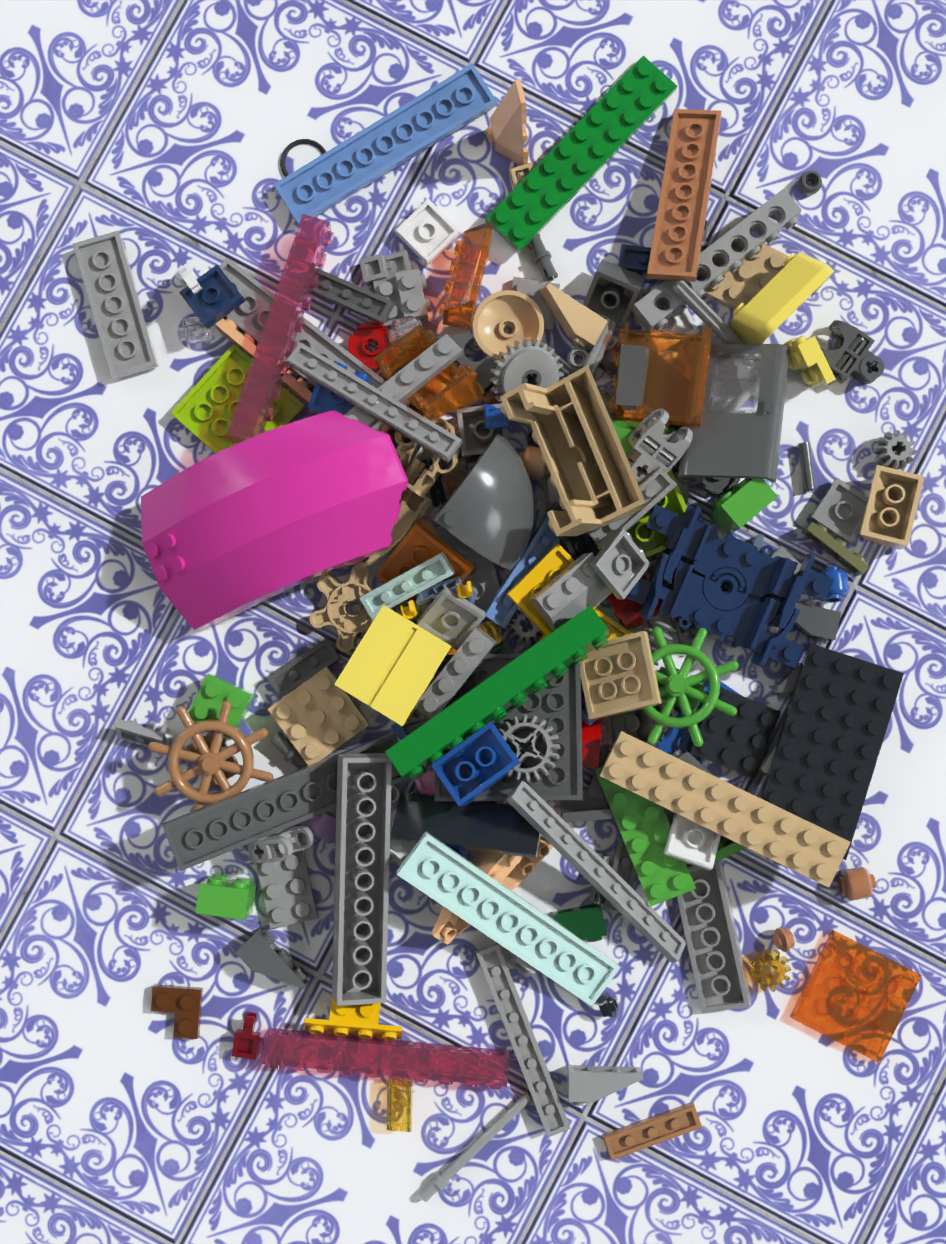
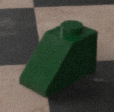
M593 903L552 912L556 922L583 940L588 939V942H596L602 940V936L607 935L602 906L600 904Z

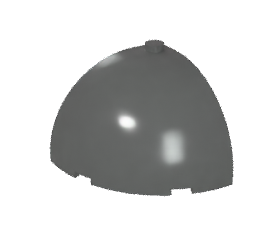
M497 433L439 508L434 521L488 560L501 567L513 570L524 554L532 535L535 520V497L532 482L517 451L502 435Z

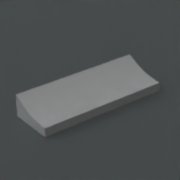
M722 860L715 862L710 871L689 864L687 868L696 889L677 896L701 1013L750 1007L752 999Z

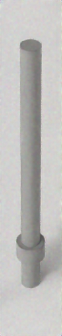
M526 1091L443 1173L439 1172L433 1178V1182L420 1194L422 1200L427 1202L435 1193L443 1190L450 1183L449 1180L533 1099L532 1096Z

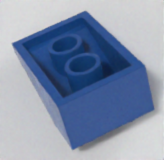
M491 721L431 766L457 805L461 807L466 806L483 794L521 762Z

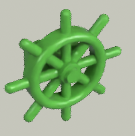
M656 626L652 629V634L658 649L651 654L654 665L658 661L663 660L665 668L661 666L659 672L655 671L660 698L665 702L660 713L653 706L642 708L655 721L647 739L648 743L656 744L664 726L670 728L688 727L694 745L700 747L703 745V739L697 724L707 718L713 709H717L730 716L737 714L736 707L718 698L720 694L719 676L737 670L739 664L736 661H731L717 667L714 666L712 661L700 651L707 635L705 628H700L697 631L691 646L683 644L667 645L661 628ZM673 655L686 656L680 670L675 667L672 659ZM695 660L705 669L703 672L687 677ZM707 680L710 682L709 694H705L706 686L702 685ZM699 703H704V705L696 712ZM674 705L681 709L682 718L669 717Z

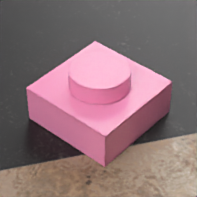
M431 768L419 779H414L420 794H435V771Z

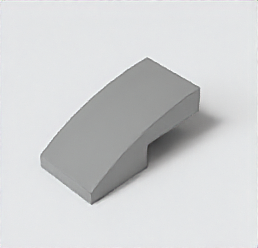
M407 250L386 256L378 254L359 260L365 284L373 283L374 280L395 277V273L412 270Z

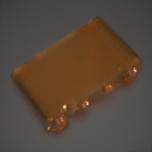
M419 324L374 357V360L383 376L389 380L438 340L430 329L426 331ZM453 362L407 398V400L427 419L432 421L484 400L483 394L485 392L477 382L476 378L478 375L471 365L461 364L457 368V365Z

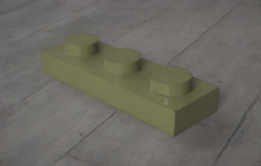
M811 522L801 531L802 534L854 575H863L869 568L864 563L866 560L860 554L850 552L845 548L847 545L841 539L831 537L827 533L828 530L822 524Z

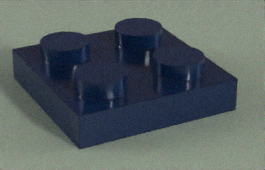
M215 265L196 279L202 287L196 294L188 286L179 292L206 329H209L245 302L243 296L218 265Z

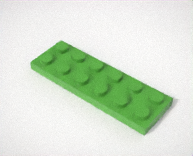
M603 766L598 769L596 768L595 772L650 907L696 889L686 863L663 854L671 828L663 807L601 777L599 773Z

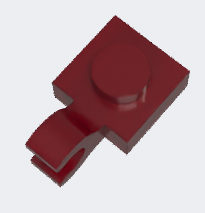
M247 1012V1016L244 1018L243 1030H236L232 1050L233 1057L256 1060L261 1036L260 1032H254L257 1013Z

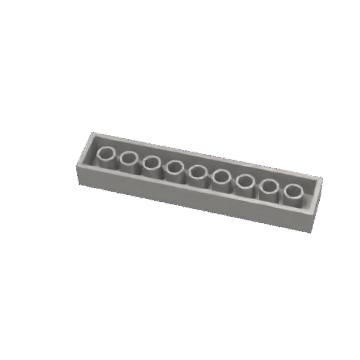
M386 753L338 754L332 997L337 1006L386 1003L392 761Z

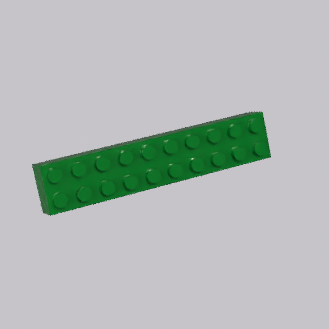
M588 606L385 751V753L402 777L419 779L428 772L426 770L427 767L493 720L499 722L508 715L506 711L511 707H520L528 701V695L533 692L537 694L548 686L547 682L554 677L557 680L565 675L570 665L573 663L578 665L588 658L587 653L595 648L598 651L607 645V639L610 638L609 629L592 606Z

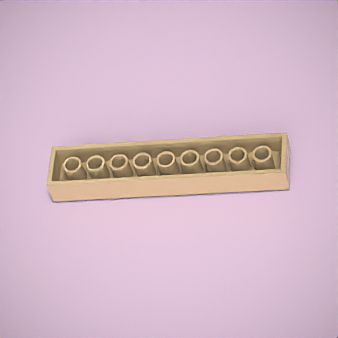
M619 731L599 773L601 777L826 887H830L851 843L622 731Z

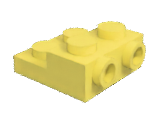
M803 335L783 344L790 349L788 368H791L792 371L802 369L801 376L810 387L826 385L836 380L815 336L806 338Z

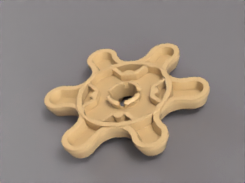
M357 564L352 568L351 577L344 584L335 582L332 577L324 575L322 579L317 581L319 591L327 597V604L323 609L314 611L310 615V623L315 628H322L327 625L334 626L338 630L336 645L342 652L350 651L354 647V640L357 634L367 632L375 617L371 619L359 597L371 591L367 585L369 571L362 564ZM352 601L357 602L360 606L359 612L355 615L348 614L346 610L348 603Z

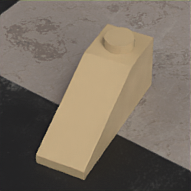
M550 283L542 286L540 289L541 295L566 335L573 340V344L582 349L595 346L608 321Z

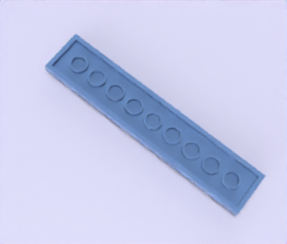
M473 63L276 182L273 184L274 188L300 227L497 106V100Z

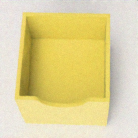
M383 605L334 685L399 725L404 726L407 725L416 710V703L435 679L441 662L446 655L451 653L452 646Z

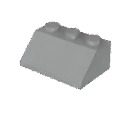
M592 552L579 556L528 599L552 631L558 629L591 605L594 608L612 593L590 566V563L595 558Z

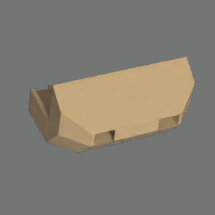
M588 365L547 388L524 383L500 396L503 404L501 406L502 411L509 420L531 425L533 430L532 437L542 452L541 459L550 471V481L560 495L559 503L564 511L551 510L547 512L549 527L556 536H578L612 524L642 509L646 502Z

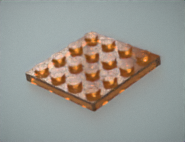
M832 929L790 1017L880 1063L922 975Z

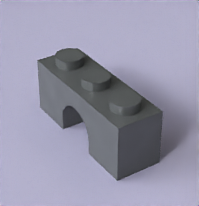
M457 319L436 337V340L438 341L445 334H448L462 349L463 355L451 365L459 375L464 374L468 379L467 384L475 393L479 392L483 396L495 386V384L490 382V379L495 377V374L490 371L491 369H496L497 365L490 355L478 362L471 361L465 356V350L473 344L474 336Z

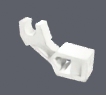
M187 263L174 272V275L184 288L188 286L194 294L202 289L196 280L198 277Z

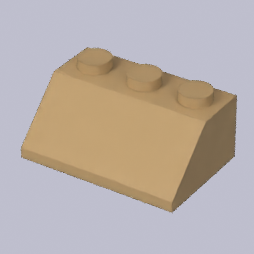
M876 465L859 535L878 545L899 550L907 547L925 476Z

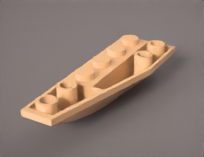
M540 835L537 858L478 851L471 863L512 891L533 872L553 846ZM443 907L431 934L448 945L471 925Z

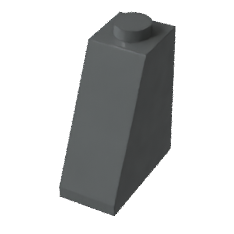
M621 344L615 403L616 405H622L621 410L636 411V407H642L650 357V349L646 346Z

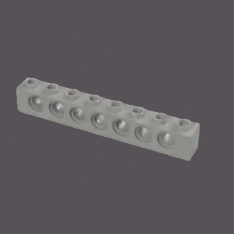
M783 188L700 253L697 273L704 277V281L684 282L702 298L706 294L705 289L709 286L714 288L724 280L723 275L729 271L734 273L743 265L741 261L747 257L750 259L755 257L762 250L760 247L766 242L768 245L773 243L780 236L779 232L784 228L786 230L791 229L799 221L797 217L802 209ZM768 217H775L778 223H772ZM750 231H756L760 237H753ZM731 245L739 246L741 252L733 251ZM714 259L720 260V261L722 262L723 266H722V267H717V266H715V265L713 264L712 260H714ZM665 280L634 304L631 312L648 333L654 329L657 331L661 330L668 323L667 319L673 314L677 317L686 310V304L672 289L678 281ZM656 303H665L667 310L658 309Z

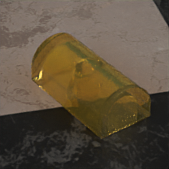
M394 1076L387 1080V1130L411 1132L413 1079L407 1076Z

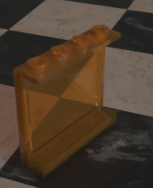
M625 322L624 331L619 332L618 345L646 346L650 349L643 405L642 407H636V411L621 410L622 405L615 404L620 353H616L615 367H618V372L613 374L612 389H615L614 396H610L608 406L609 411L613 413V419L641 422L653 411L662 408L669 413V419L666 424L701 427L712 345V328L702 327V334L630 330L629 322Z

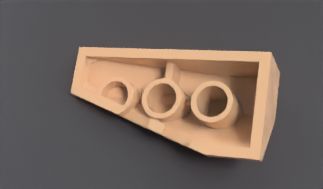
M516 79L490 117V127L486 128L489 143L493 142L496 152L518 165L528 163V149L523 148V144L528 141L525 126L527 124L526 100L521 80Z

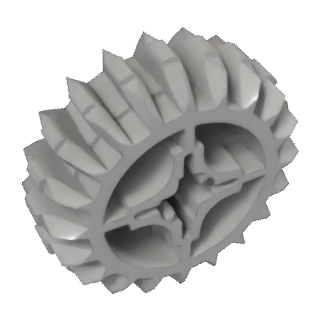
M526 714L523 715L522 723L515 716L513 717L514 726L508 721L505 722V726L508 728L507 732L501 728L498 730L503 735L507 744L510 741L516 746V756L521 762L507 773V776L512 777L517 772V781H520L524 774L526 782H531V774H534L535 779L538 781L541 779L538 772L542 770L543 774L547 776L549 772L545 767L547 765L551 768L556 767L550 760L551 758L559 759L560 757L558 754L553 753V750H559L561 746L552 743L558 740L559 737L557 734L549 736L554 728L549 726L544 729L547 723L544 719L538 725V717L535 715L532 717L531 722H529ZM522 729H535L525 739H520L513 735ZM541 733L547 743L546 755L541 754L536 748ZM517 741L525 745L532 743V746L530 747L533 748V751L537 753V755H534L533 753L525 752V754H522L521 751H523V749L517 743ZM528 758H535L541 762L533 768H519Z

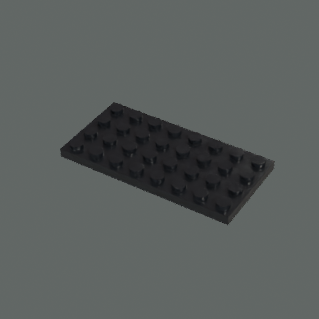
M809 643L760 798L852 843L904 673ZM851 843L843 857L844 860L847 859Z

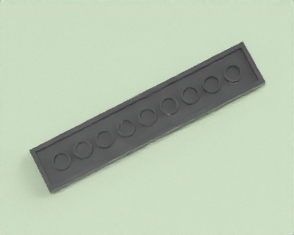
M392 732L339 754L385 753V751L399 741L395 732ZM338 754L162 823L179 870L183 871L335 809L337 807ZM393 763L391 786L408 779L400 775Z

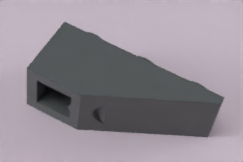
M260 928L236 950L235 953L252 971L302 989L309 983L305 970L300 966L296 967L290 961L292 959L291 955L284 948L280 949L274 943L275 938L267 930L263 931Z

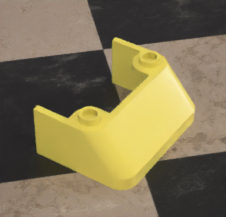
M800 252L795 255L792 253L783 262L785 267L747 305L742 302L733 311L735 317L728 327L745 344L762 345L788 317L822 287L834 270L828 264Z

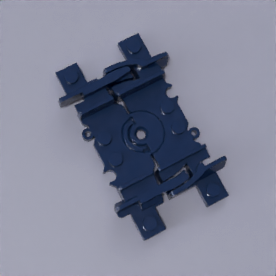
M655 505L645 527L667 536L663 547L670 550L668 554L660 553L649 581L640 578L626 596V599L643 605L640 616L643 619L650 620L658 600L661 599L663 603L659 612L672 618L681 616L677 621L679 627L689 628L692 621L694 627L698 629L705 628L708 633L717 636L721 643L724 642L726 636L731 635L734 640L731 647L742 646L754 651L751 663L763 668L768 658L797 669L805 646L786 639L800 613V610L795 608L796 602H799L802 593L825 602L834 579L811 570L815 556L806 554L798 575H794L798 563L787 557L775 556L771 558L774 553L771 546H762L758 551L756 546L735 538L731 531H728L723 539L718 537L717 530L719 526L712 527L709 524L699 522L702 513L700 507L688 506L684 515H680ZM683 557L689 560L692 564L683 562L680 560V558ZM692 570L702 574L704 577L692 573ZM662 580L668 584L672 583L671 589L663 587ZM723 582L729 585V589L725 592L721 590ZM766 594H770L780 597L781 601L779 602L774 600L773 598L764 597L763 601L761 602L759 600L749 597V595L761 598ZM683 620H686L685 625L682 624ZM769 625L779 628V631L773 633L765 628Z

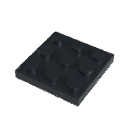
M720 687L718 699L736 707L737 714L730 716L717 709H713L707 718L698 724L703 745L696 747L693 741H691L688 752L755 779L781 712Z

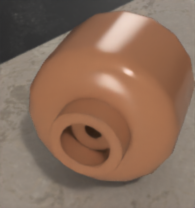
M864 867L845 869L841 872L840 877H837V885L841 896H845L850 901L869 898L872 895L873 888H876L874 875L869 874Z

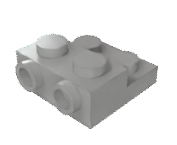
M419 269L395 273V277L373 281L375 294L393 301L395 305L383 326L384 328L428 320V312L432 311L429 297H424L423 289H427L425 274L420 275Z
M624 529L610 530L599 544L598 549L600 552L590 563V566L617 599H625L651 563L645 557V553L632 541L631 535Z

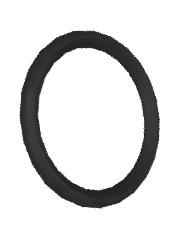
M299 139L290 143L283 151L280 159V167L284 177L289 175L285 167V159L293 147L300 144H310L318 148L322 154L326 153L325 148L311 139Z

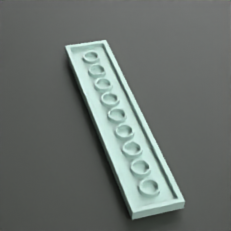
M427 832L423 834L396 871L399 877L590 1006L594 1005L621 968L615 961Z

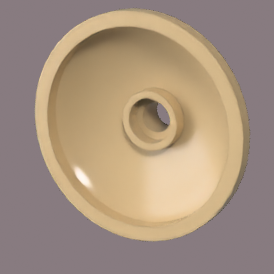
M504 290L493 293L481 302L474 314L473 334L475 341L487 356L490 355L495 360L500 361L502 357L499 352L506 353L507 345L515 347L514 341L516 340L523 343L524 338L530 340V342L532 339L538 340L539 343L542 340L544 319L541 310L529 296L521 292ZM510 327L512 329V332L510 334H506L503 331L504 328Z

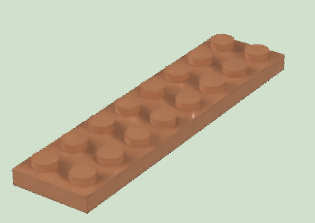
M674 109L647 271L648 279L696 282L721 124V110Z

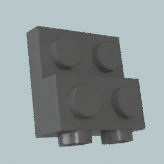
M662 705L653 706L660 713ZM642 709L606 717L608 748H612L619 731L649 744L647 739L655 721ZM664 729L662 730V732H661V734H660V736H659L658 741L656 742V744H653V745H652V744H649V745H651V746L660 745V740H663V739H664Z

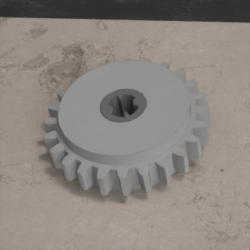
M524 338L523 343L517 340L514 341L515 347L507 345L506 353L500 351L499 354L502 358L500 361L494 360L497 367L490 371L495 374V377L490 379V382L495 384L491 388V391L496 394L494 398L501 404L500 396L524 383L547 388L558 382L559 377L564 376V373L559 371L563 364L557 361L560 356L554 353L555 350L542 341L539 343L536 339H532L530 342V340Z

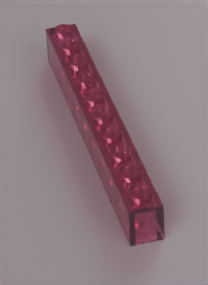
M302 214L227 432V437L232 443L238 444L267 432L264 429L267 421L271 422L273 418L274 408L272 406L274 400L279 399L282 391L281 379L286 377L289 371V365H287L286 360L297 346L295 338L297 332L301 333L305 320L302 318L304 312L310 309L312 297H310L312 289L316 290L319 282V275H317L319 268H323L326 262V247L331 246L333 242L334 232L331 231V224L328 221Z
M268 1028L264 1038L262 1064H268V1067L273 1069L290 1066L296 1071H305L307 1068L317 1069L319 1073H331V1070L341 1071V1074L347 1076L364 1073L365 1076L370 1078H378L380 1075L390 1076V1079L403 1080L406 1077L414 1078V1081L421 1083L428 1082L429 1080H438V1083L443 1085L459 1082L463 1083L466 1087H476L477 1084L497 1090L501 1089V1087H507L510 1055L509 1050L404 1040L386 1041L382 1038L362 1039L351 1035L339 1037L330 1033L316 1035L308 1031Z

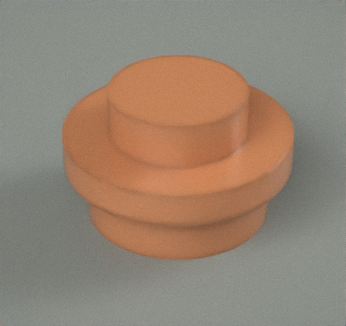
M781 927L775 930L773 935L775 946L783 952L790 951V948L795 945L792 932L788 928L783 929Z

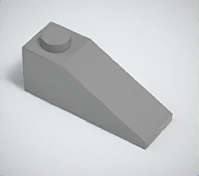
M568 1065V1102L578 1106L587 1105V1102L594 1103L643 1080L641 1068Z

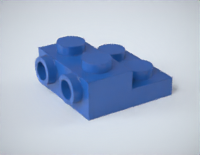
M334 361V363L347 370L348 366ZM356 370L354 375L373 385L368 380L369 375ZM317 383L307 407L320 413L335 410L345 415L355 406Z

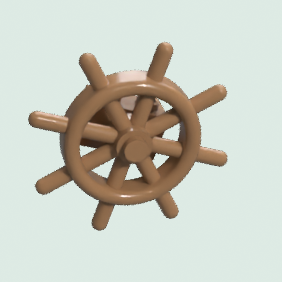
M228 700L222 703L218 720H203L196 723L193 722L186 708L179 706L176 709V713L186 729L177 736L172 746L157 742H151L148 745L150 751L168 756V770L171 777L170 780L155 788V795L162 796L177 788L185 797L195 802L193 811L204 807L205 804H212L240 793L250 778L265 782L273 780L274 776L272 773L253 768L254 754L251 745L265 738L268 735V731L265 728H261L246 737L241 730L228 723L232 707L231 702ZM210 731L203 736L200 734L201 732ZM224 734L229 736L235 742L227 748H225L227 742L223 737ZM191 738L193 742L186 746L187 750H183L184 744ZM240 751L243 758V765H240L236 757L234 756L236 753ZM180 759L193 762L196 765L182 773ZM202 774L199 789L193 787L188 782V780ZM239 774V779L231 786L227 779ZM217 785L222 790L219 792H208L209 788L211 789Z

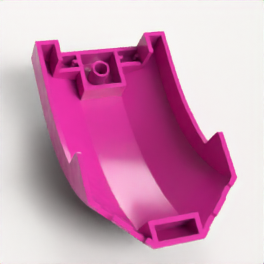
M335 410L286 424L226 448L188 467L141 496L142 545L161 591L194 630L218 625L307 580L336 568L354 565L390 547L392 541L391 531L393 524L397 523L402 505L400 504L402 492L406 490L408 479L389 434L374 430L369 425L355 419H349Z

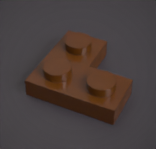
M157 984L153 986L151 1011L175 1013L174 1038H199L203 988Z

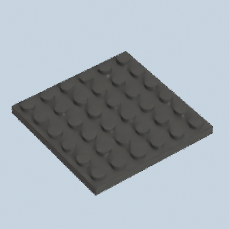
M523 653L488 654L465 681L448 706ZM454 655L445 656L437 669L438 672L435 675V679ZM581 663L570 665L567 668L568 672L561 678L556 680L554 677L547 682L548 686L537 694L533 692L528 695V701L520 707H511L506 711L508 715L499 722L492 721L498 730L501 728L507 732L506 721L514 726L513 717L517 716L520 723H522L523 715L526 714L528 716L529 722H531L532 717L535 715L538 717V725L544 719L547 721L544 729L549 726L554 728L549 736L557 734L559 739L552 743L561 746V749L553 750V753L560 756L559 759L551 758L550 760L556 767L551 768L547 765L545 768L548 770L549 775L546 776L541 770L538 772L541 778L538 781L535 779L534 774H531V782H526L524 774L521 779L544 801L583 800ZM522 729L513 735L520 739H525L535 729ZM541 733L536 748L541 754L546 755L547 743ZM509 741L508 745L516 755L517 748ZM517 741V743L523 749V751H521L522 754H525V752L533 753L534 755H537V753L533 751V748L530 747L532 746V743L525 745ZM528 758L519 768H533L541 762L535 758ZM435 772V801H455ZM517 772L512 777H508L506 774L473 801H506L516 782H518L516 780Z

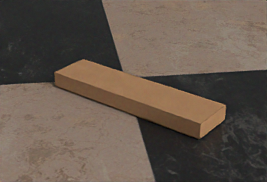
M690 1102L602 1134L612 1161L700 1129L702 1125L694 1103Z

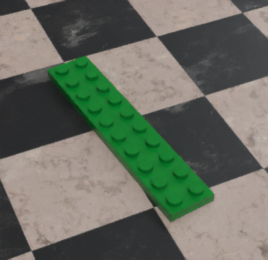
M643 55L486 217L485 222L520 253L676 91L677 85Z

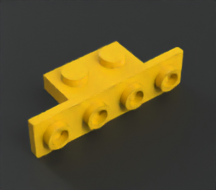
M332 997L329 1020L304 1019L305 1030H309V1033L316 1035L332 1032L335 1036L339 1037L354 1034L362 1039H371L372 1036L382 1037L386 1041H396L397 1038H402V1026L379 1025L381 1003L337 1006Z

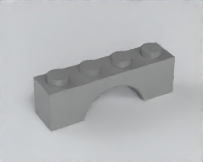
M479 627L475 628L418 700L415 707L430 719L443 711L473 671L496 645L497 641Z

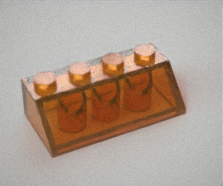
M487 222L464 231L462 240H457L454 254L458 256L457 260H452L449 274H452V279H447L444 294H447V299L441 301L439 314L443 315V325L471 330L490 252L492 222Z

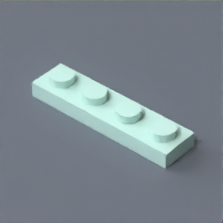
M442 551L365 593L359 599L372 619L377 616L383 605L392 608L448 578L455 571Z

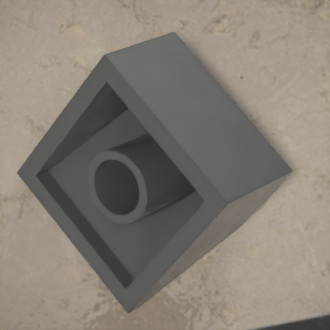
M602 259L583 305L604 319H611L616 323V327L624 329L646 277Z

